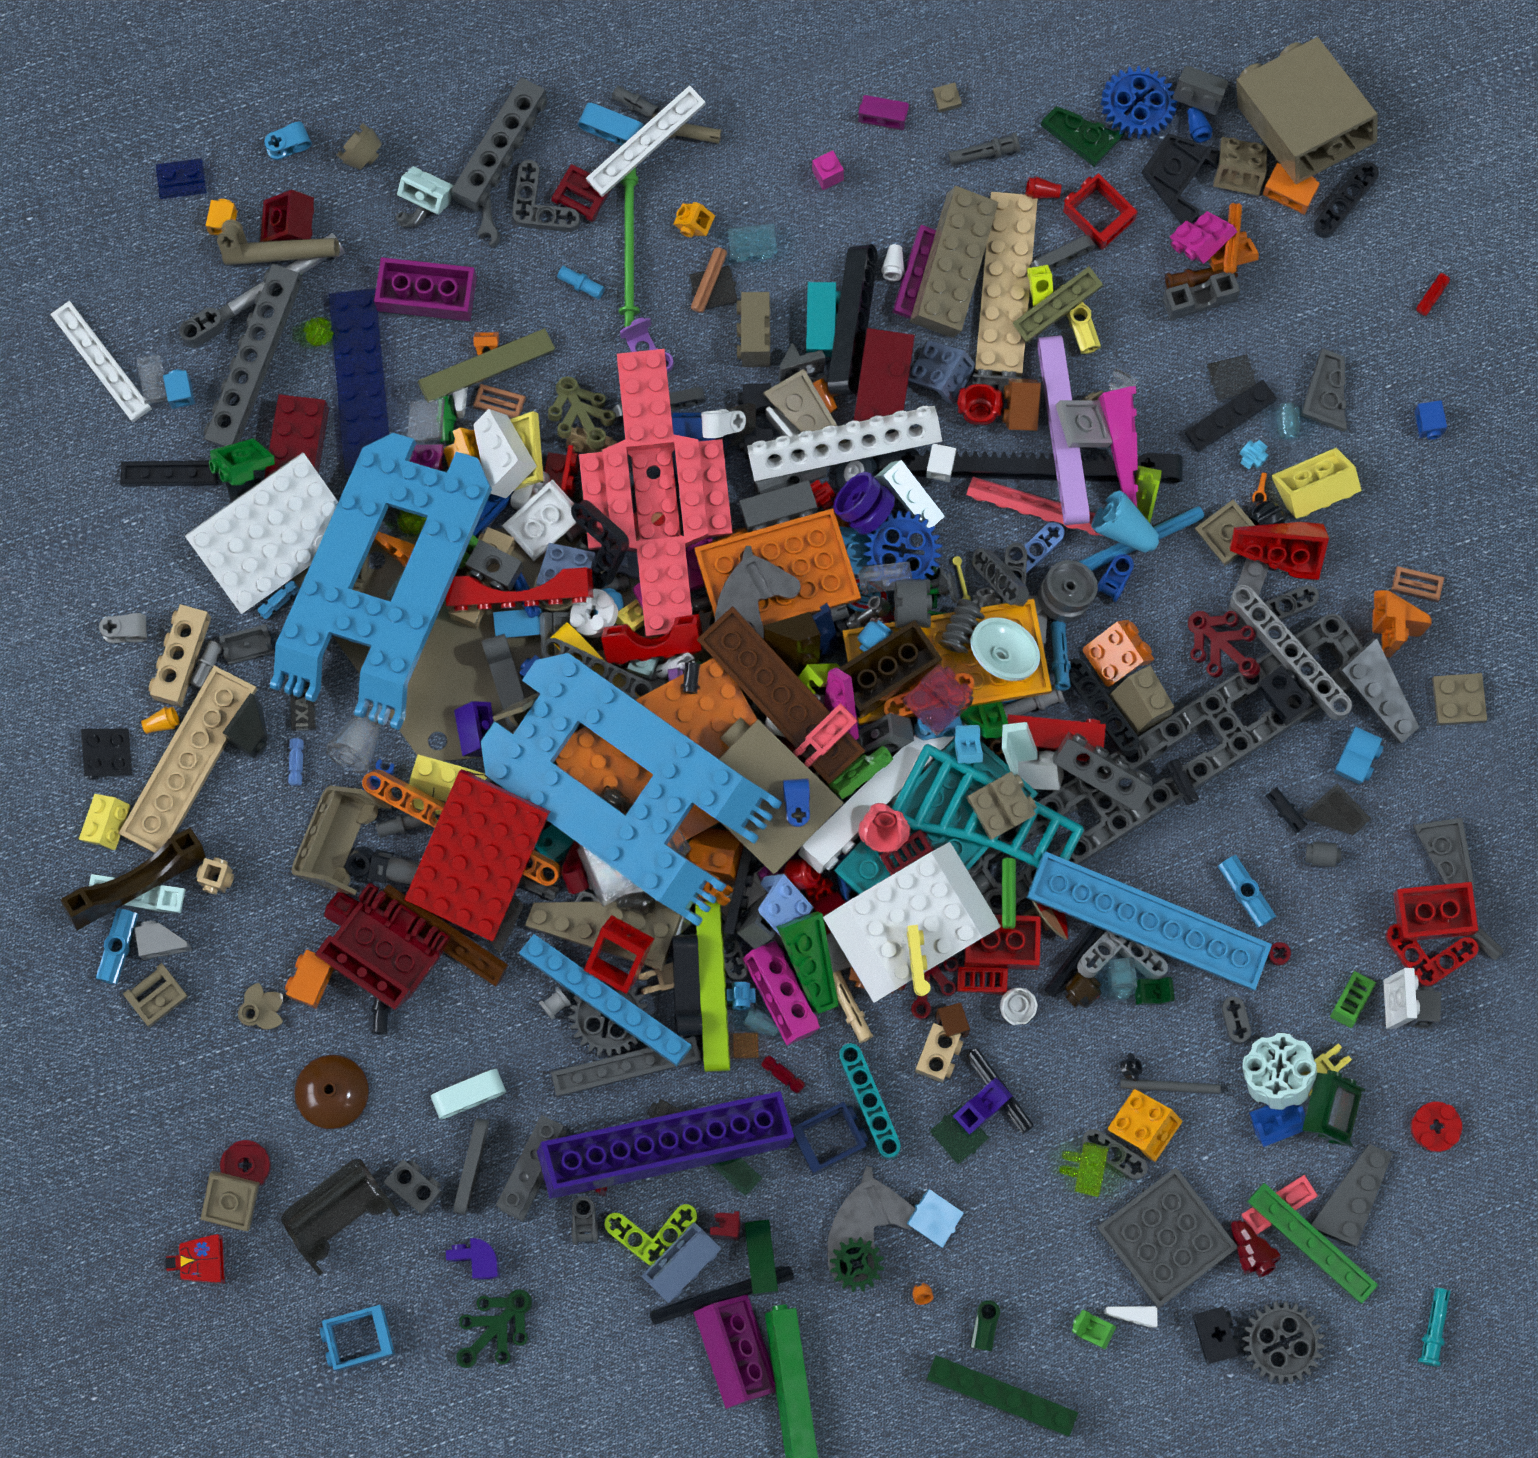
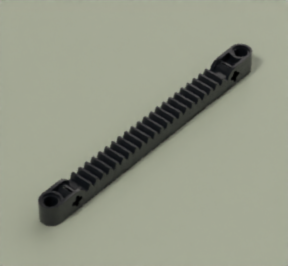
M909 448L872 456L877 464L878 473L891 462L902 460L914 477H926L930 452L926 450L924 456H920L917 450ZM956 451L951 478L976 477L979 479L1057 481L1053 453L1050 454L1049 459L1045 458L1044 453H1041L1039 459H1036L1034 453H1031L1030 458H1026L1025 453H1022L1020 458H1017L1015 452H1012L1011 457L1007 458L1006 453L1003 452L1001 457L998 458L996 452H993L991 457H988L987 453L983 452L982 457H979L977 451H974L972 457H969L968 452L964 451L963 456L960 457L958 451ZM1146 453L1138 457V466L1144 467V465H1148V468L1162 470L1160 483L1174 484L1183 481V457L1181 455ZM1081 454L1085 481L1119 482L1115 463L1111 455H1108L1106 461H1104L1101 455H1098L1097 460H1094L1092 454H1089L1087 460H1084ZM905 459H910V465H906Z

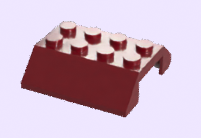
M369 883L359 895L360 902L333 937L330 935L327 937L314 955L393 1010H397L411 998L435 966L446 948L450 936L443 931L437 935L439 929L434 926L428 931L425 939H423L419 935L425 926L426 920L422 917L418 920V914L403 904L398 906L399 902L395 899L388 904L385 912L382 911L380 907L387 893L382 890L378 893L379 888Z

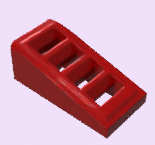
M958 967L957 992L1004 995L1007 992L1008 968ZM965 973H970V986H965ZM975 974H980L979 987H975ZM985 974L990 975L989 987H985ZM995 975H1000L999 987H995Z

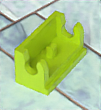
M1138 466L1135 477V484L1138 485V492H1136L1137 508L1150 523L1162 470Z
M837 663L807 664L799 678L816 694L811 687H826L828 671L840 668Z

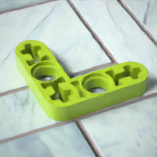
M689 1204L680 1205L653 1239L620 1213L609 1214L605 1219L604 1226L611 1236L651 1266L656 1260H653V1262L649 1261L651 1257L649 1251H656L660 1245L656 1244L657 1240L660 1239L666 1247H670L674 1243H668L664 1240V1232L667 1229L676 1230L678 1234L677 1239L684 1233L676 1225L671 1224L672 1221L675 1219L678 1223L682 1218L680 1212L682 1210L684 1212L691 1210L690 1216L692 1220L690 1222L685 1220L681 1225L686 1230L693 1222L696 1223L697 1212ZM620 1218V1224L625 1229H627L628 1225L632 1227L626 1232L624 1239L619 1237L623 1234L619 1229L616 1228L613 1231L610 1229L612 1227L611 1219L617 1220ZM632 1233H639L642 1236L643 1240L640 1246H630L628 1238ZM664 1248L660 1251V1256L665 1252Z

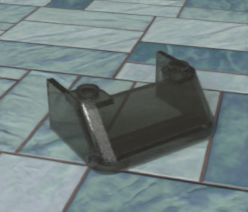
M354 1159L290 1206L282 1214L281 1222L298 1251L320 1276L323 1272L317 1261L324 1259L328 1255L330 1249L328 1240L367 1210L370 1214L377 1215L383 1214L390 1208L396 1217L400 1215V1212L361 1159Z

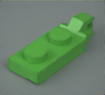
M882 745L871 755L867 756L864 754L831 784H828V787L843 800L864 782L870 780L878 771L885 768L893 760V757L888 749Z

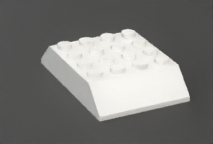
M950 842L928 853L823 917L873 1003L912 980L906 932L907 926L918 925V930H923L924 945H920L921 955H926L927 970H923L924 973L1001 927Z

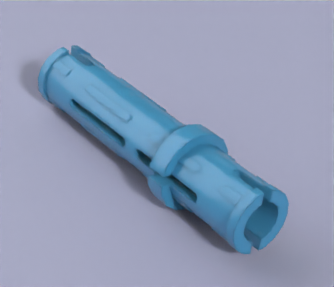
M1055 621L1050 625L1053 662L1051 665L1055 675V688L1064 691L1071 687L1069 678L1071 663L1067 655L1066 623Z

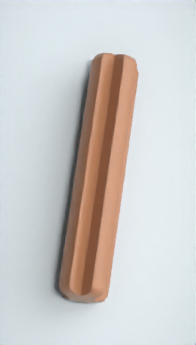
M720 247L714 249L692 302L691 309L697 313L704 312L727 256V251Z

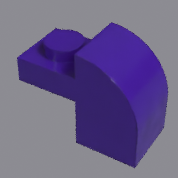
M994 1078L956 1112L953 1117L970 1135L997 1113L1013 1095L997 1078Z
M470 1238L471 1248H467V1244L452 1245V1250H446V1260L448 1262L471 1260L472 1278L474 1280L500 1278L498 1256L495 1250L485 1241Z

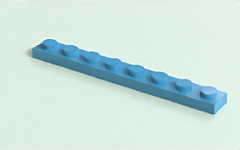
M535 934L532 935L519 952L522 958L676 1067L692 1048L690 1043L602 981L585 972L582 967Z

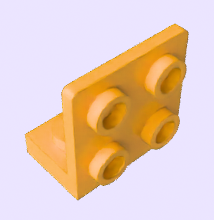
M1134 1089L1109 1125L1108 1130L1136 1146L1147 1158L1156 1162L1183 1121L1169 1107Z

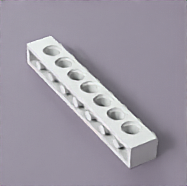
M921 406L912 411H897L893 415L874 416L869 420L860 422L850 421L846 425L827 426L822 430L813 432L803 431L799 435L780 436L771 441H756L752 445H747L754 481L942 442L935 406ZM914 424H919L917 428H910ZM890 429L896 430L894 433L891 434L886 433ZM867 434H871V435H872V437H870V438H867V439L863 438V436H865V435H867ZM843 439L849 440L847 443L844 444L839 443ZM820 444L826 445L825 447L820 449L816 448V446ZM796 449L802 450L800 453H792ZM773 454L779 455L776 458H769Z

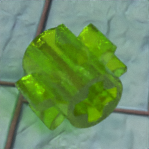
M323 317L311 318L310 322L307 321L303 328V331L307 333L305 336L306 340L314 346L326 345L327 341L330 342L334 335V332L330 330L332 327L331 323Z
M399 510L400 514L398 515L397 524L401 531L406 534L413 532L414 535L420 533L427 518Z

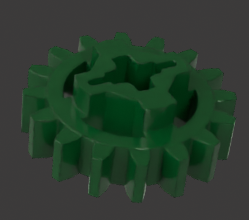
M851 1237L849 1238L848 1245L840 1242V1247L842 1248L840 1251L833 1250L837 1258L830 1259V1263L835 1264L836 1267L832 1268L830 1272L838 1274L834 1281L839 1282L842 1280L843 1289L850 1285L852 1292H855L856 1287H860L861 1291L865 1292L866 1284L873 1288L874 1283L872 1280L881 1279L877 1271H883L884 1267L878 1265V1262H881L884 1258L883 1256H876L879 1251L878 1247L873 1250L870 1248L872 1241L869 1240L865 1245L863 1244L862 1237H859L858 1243H854ZM852 1248H861L857 1254L850 1255L846 1253V1251ZM868 1254L873 1258L874 1269L867 1264L866 1258ZM863 1255L861 1265L864 1268L862 1270L858 1268L850 1275L853 1267L850 1261H857ZM840 1260L847 1266L848 1271L845 1276L840 1269ZM865 1275L868 1277L860 1282L853 1281L855 1276Z

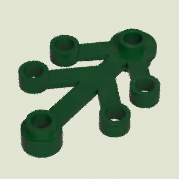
M521 1289L514 1290L507 1298L481 1296L477 1299V1308L484 1312L491 1308H506L500 1316L472 1317L465 1314L460 1317L459 1325L464 1330H470L473 1327L490 1326L470 1348L465 1347L458 1351L456 1360L461 1367H473L477 1362V1355L496 1334L497 1352L495 1359L501 1365L509 1363L511 1355L508 1351L507 1323L514 1315L516 1332L512 1337L513 1342L518 1346H524L528 1342V1335L525 1333V1313L532 1306V1298L528 1292ZM517 1298L524 1299V1305L522 1307H517L515 1305V1301ZM482 1299L489 1301L487 1308L480 1307ZM470 1318L471 1325L464 1327L462 1324L463 1319ZM520 1333L525 1336V1340L522 1343L516 1341V1336ZM501 1352H506L508 1356L504 1362H501L498 1358ZM467 1353L472 1356V1360L469 1363L463 1361V1356Z

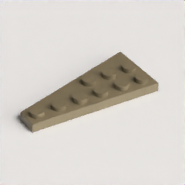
M659 901L533 903L525 926L593 949L602 926L613 915L655 938L643 965L663 971L672 946V936L676 935L682 916ZM606 939L601 952L634 962L637 956Z

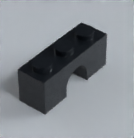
M771 383L742 384L743 392H738L739 407L743 406V413L746 417V424L743 428L744 437L740 438V452H745V460L749 459L747 445H752L756 441L766 442L773 440V429H762L754 423L757 416L766 413V408L769 406L772 408V403L762 394L771 388Z

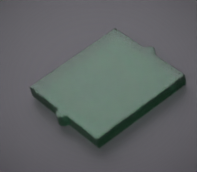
M962 1105L948 1116L944 1115L943 1120L930 1130V1133L957 1165L971 1153L975 1154L976 1149L989 1139L980 1127L969 1135L953 1117L963 1107Z

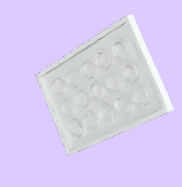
M302 452L184 536L238 611L243 614L311 565L338 501Z

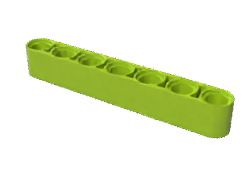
M703 901L711 907L710 911H703L697 904H695V911L703 920L699 927L696 926L699 954L705 1072L730 1071L722 909L717 901L714 904L709 901Z

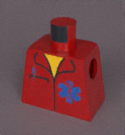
M219 1234L180 1243L179 1255L166 1256V1270H180L181 1280L225 1284L223 1236Z

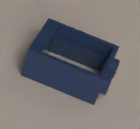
M845 1102L792 1127L794 1138L813 1175L867 1148L865 1142L869 1141L862 1127L857 1128L854 1122L857 1116L852 1106L847 1107ZM842 1113L857 1145L819 1164L804 1131Z

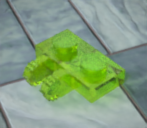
M1084 1142L1082 1154L1066 1150L1062 1152L1063 1159L1080 1163L1079 1169L1067 1165L1059 1167L1061 1174L1077 1178L1074 1192L1095 1197L1100 1196L1109 1147Z

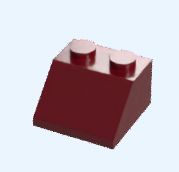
M291 189L264 200L260 242L311 239L314 197Z

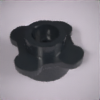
M1129 1053L1127 1055L1128 1059L1121 1061L1120 1067L1126 1079H1132L1136 1082L1139 1080V1074H1142V1064L1132 1053Z

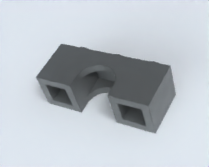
M1222 272L1210 276L1207 282L1196 287H1189L1188 283L1165 289L1162 300L1171 321L1237 301L1240 289L1234 273Z

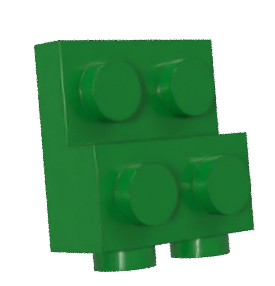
M254 438L210 450L211 460H209V467L213 474L219 473L221 481L223 483L229 482L231 485H242L246 481L253 480V470H264L267 466L275 464L274 455Z

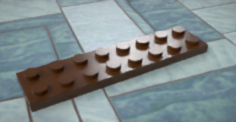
M734 606L726 611L697 639L796 749L806 740L805 737L831 713ZM847 732L823 756L821 755L812 766L828 784H831L866 750ZM810 744L802 755L807 759L817 750Z

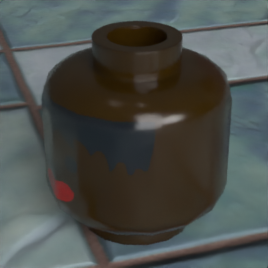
M1078 972L1065 985V989L1068 992L1066 999L1075 1008L1078 1005L1088 1008L1100 997V987L1102 985L1095 977L1087 978Z

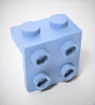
M785 874L765 876L760 884L768 894L758 910L779 936L777 926L809 915L813 909V906Z

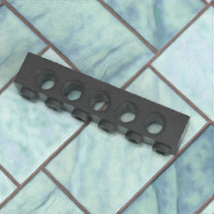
M520 77L452 188L451 192L454 201L476 212L479 211L481 206L487 204L491 189L498 186L502 177V171L510 166L513 160V153L516 149L519 150L521 148L527 130H532L536 122L535 117L547 105L548 100L546 99L544 88ZM521 106H529L527 110L519 109ZM511 124L518 125L515 129L507 128ZM499 143L506 144L503 148L496 147ZM487 162L495 163L491 167L484 166ZM476 181L484 182L480 186L473 185Z

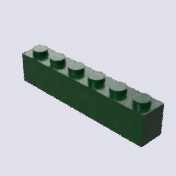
M937 1355L926 1381L1067 1438L1070 1437L1078 1415L1076 1411Z

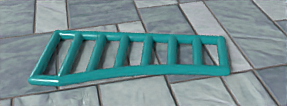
M930 744L924 745L892 807L893 810L902 811L930 756L943 763L915 818L913 819L903 814L910 829L915 831L921 829L923 832L966 839L986 845L1038 868L1043 852L1048 849L1059 825L1072 831L1060 855V858L1069 861L1084 831L1083 826L1035 800L1037 808L1034 809L1036 815L1022 822L1011 845L998 840L999 836L990 840L988 836L974 832L979 822L974 811L964 829L950 827L949 825L972 780L975 779L987 785L996 779L966 763H958L956 758ZM951 767L963 773L964 776L939 825L925 823L924 820ZM1037 814H1040L1051 821L1032 855L1020 848Z

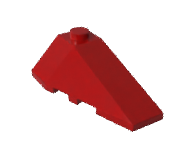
M1292 522L1234 527L1229 549L1251 560H1259L1266 563L1275 570L1278 568L1288 572V575L1295 578L1319 580L1329 536L1324 524Z

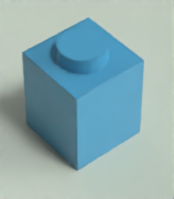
M172 370L169 374L163 375L168 403L172 409L195 404L191 379L186 370Z

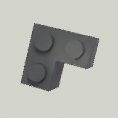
M766 894L756 900L737 934L754 949H757L771 939L776 941L778 946L783 949L785 945L782 938L761 916L758 910L767 896Z

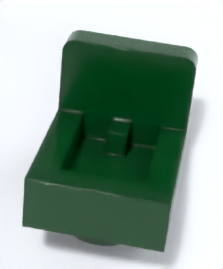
M1172 977L1134 980L1136 1005H1162L1175 1000Z

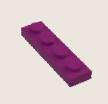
M924 225L918 227L892 313L911 319L936 230Z

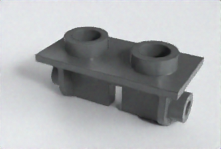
M978 369V373H973V377H978V379L973 381L972 385L986 384L992 387L998 385V390L1004 394V386L1008 385L1009 378L1021 379V376H1016V371L1008 372L1003 370L1002 374H992L993 370Z

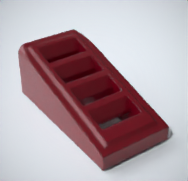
M920 829L909 836L908 840L900 848L908 861L904 862L898 850L889 853L883 852L879 857L890 875H893L936 849L926 833ZM916 839H920L925 848L924 851H921L915 841ZM909 843L917 854L914 857L906 846ZM892 853L900 865L897 868L889 857Z

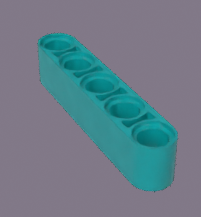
M846 1044L840 1050V1062L878 1153L886 1160L895 1159L900 1153V1141L862 1051L856 1044ZM848 1050H853L857 1053L858 1057L855 1061L848 1062L843 1057L844 1053ZM857 1073L865 1074L867 1076L866 1083L862 1085L856 1084L853 1081L854 1075ZM866 1096L875 1097L877 1104L872 1108L866 1107L863 1104V1099ZM881 1118L885 1120L887 1126L884 1130L878 1131L874 1129L873 1121ZM887 1141H891L896 1145L897 1149L892 1154H887L882 1149V1145Z

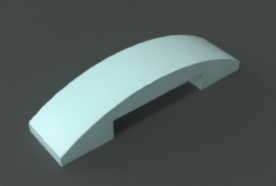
M91 874L89 886L105 883L115 878ZM165 885L157 886L122 906L158 912L181 913L186 889Z

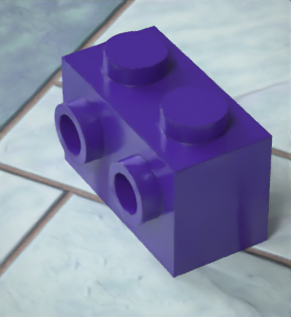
M472 701L455 709L454 713L462 756L481 757L483 756L481 740L494 722L491 702Z

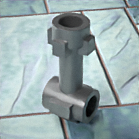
M878 596L871 597L868 601L869 608L858 616L855 613L846 620L849 629L864 627L863 623L876 614L880 617L887 616L890 612L888 601Z

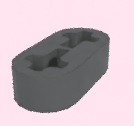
M1229 997L1223 1002L1221 1007L1229 1039L1233 1043L1242 1044L1251 1035L1247 1012L1240 998ZM1230 1002L1240 1007L1236 1011L1237 1018L1235 1019L1232 1011H1227L1226 1009L1230 1006ZM1235 1022L1239 1023L1240 1029H1245L1246 1031L1242 1035V1039H1239L1238 1035L1233 1034L1236 1030Z

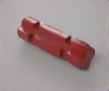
M1440 273L1437 276L1435 283L1431 285L1416 308L1418 313L1423 316L1429 313L1443 290L1449 284L1450 278L1447 275Z

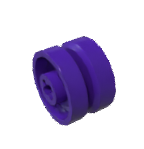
M863 472L852 477L841 488L835 498L833 509L836 515L848 522L849 526L857 533L863 535L874 531L887 519L893 509L895 497L888 488L880 485L879 481L872 474Z

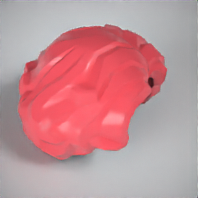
M884 803L873 804L859 824L861 840L873 851L889 853L897 851L908 840L910 835V826L903 813L893 810Z

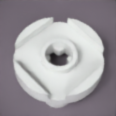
M593 589V598H586L587 603L573 604L570 613V624L579 633L589 638L602 636L601 633H603L604 627L614 626L618 616V608L612 597L603 590ZM593 609L597 610L598 614L594 615L591 619V611Z

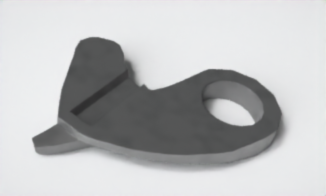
M746 546L742 561L730 574L722 588L715 612V622L734 606L760 636L764 638V627L760 617L758 602L776 596L794 599L801 590L800 582L796 577L769 561L754 556L751 546Z
M866 1167L861 1184L845 1199L833 1221L828 1237L829 1271L836 1267L835 1264L830 1263V1259L837 1258L833 1250L840 1251L842 1249L840 1242L848 1245L849 1238L852 1237L854 1243H858L859 1237H862L863 1244L865 1245L869 1240L872 1241L870 1248L873 1250L875 1248L874 1227L894 1224L904 1229L912 1228L907 1225V1222L915 1208L889 1187L875 1180L872 1167ZM868 1254V1266L874 1269L873 1258ZM831 1273L834 1278L838 1276L837 1273ZM860 1275L855 1277L853 1281L860 1282L868 1277Z

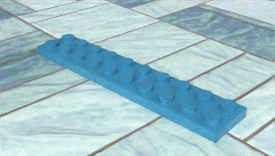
M1046 851L1043 852L1026 897L1250 990H1256L1272 946L1271 943Z

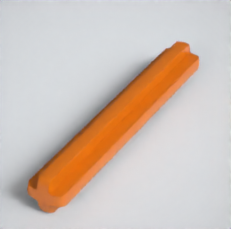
M1231 203L1229 205L1228 223L1234 225L1237 233L1225 245L1223 265L1225 273L1230 272L1233 274L1237 268L1242 205L1240 203Z

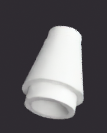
M893 244L888 248L881 269L883 278L888 281H899L904 275L903 248L900 245Z

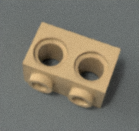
M933 1023L915 1072L943 1083L945 1077H951L955 1066L951 1061L954 1054L959 1056L963 1041L960 1040L961 1034L948 1037L952 1041V1045L949 1048L940 1047L938 1040L946 1035L943 1026ZM934 1059L940 1060L943 1063V1068L937 1072L930 1069L929 1063Z

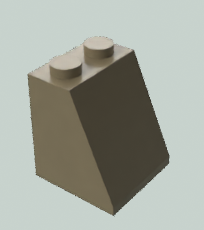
M1151 665L1127 677L1108 695L1138 737L1169 718L1174 709V705ZM1114 720L1117 727L1120 729L1122 723L1118 720ZM1124 733V734H1123V737H1124L1125 741L1128 742V740L1125 738V733Z

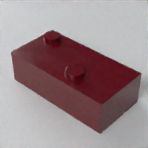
M867 328L854 421L860 422L869 420L874 416L893 415L897 411L905 410L915 341L914 334Z

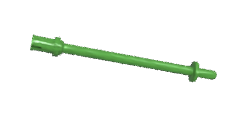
M636 167L620 181L625 187V306L619 308V314L625 315V327L630 326L634 321V316L640 313V309L634 306V186L638 184Z

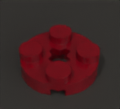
M250 1140L235 1142L223 1153L220 1160L221 1173L259 1182V1187L265 1183L271 1170V1160L266 1149ZM244 1159H248L249 1163L252 1164V1168H249L247 1172H243V1169L239 1168V1164L244 1163Z

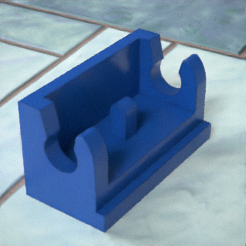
M1267 1105L1249 1112L1255 1135L1263 1147L1303 1132L1302 1129L1306 1115L1303 1107H1300V1105L1287 1106L1283 1110L1271 1109Z

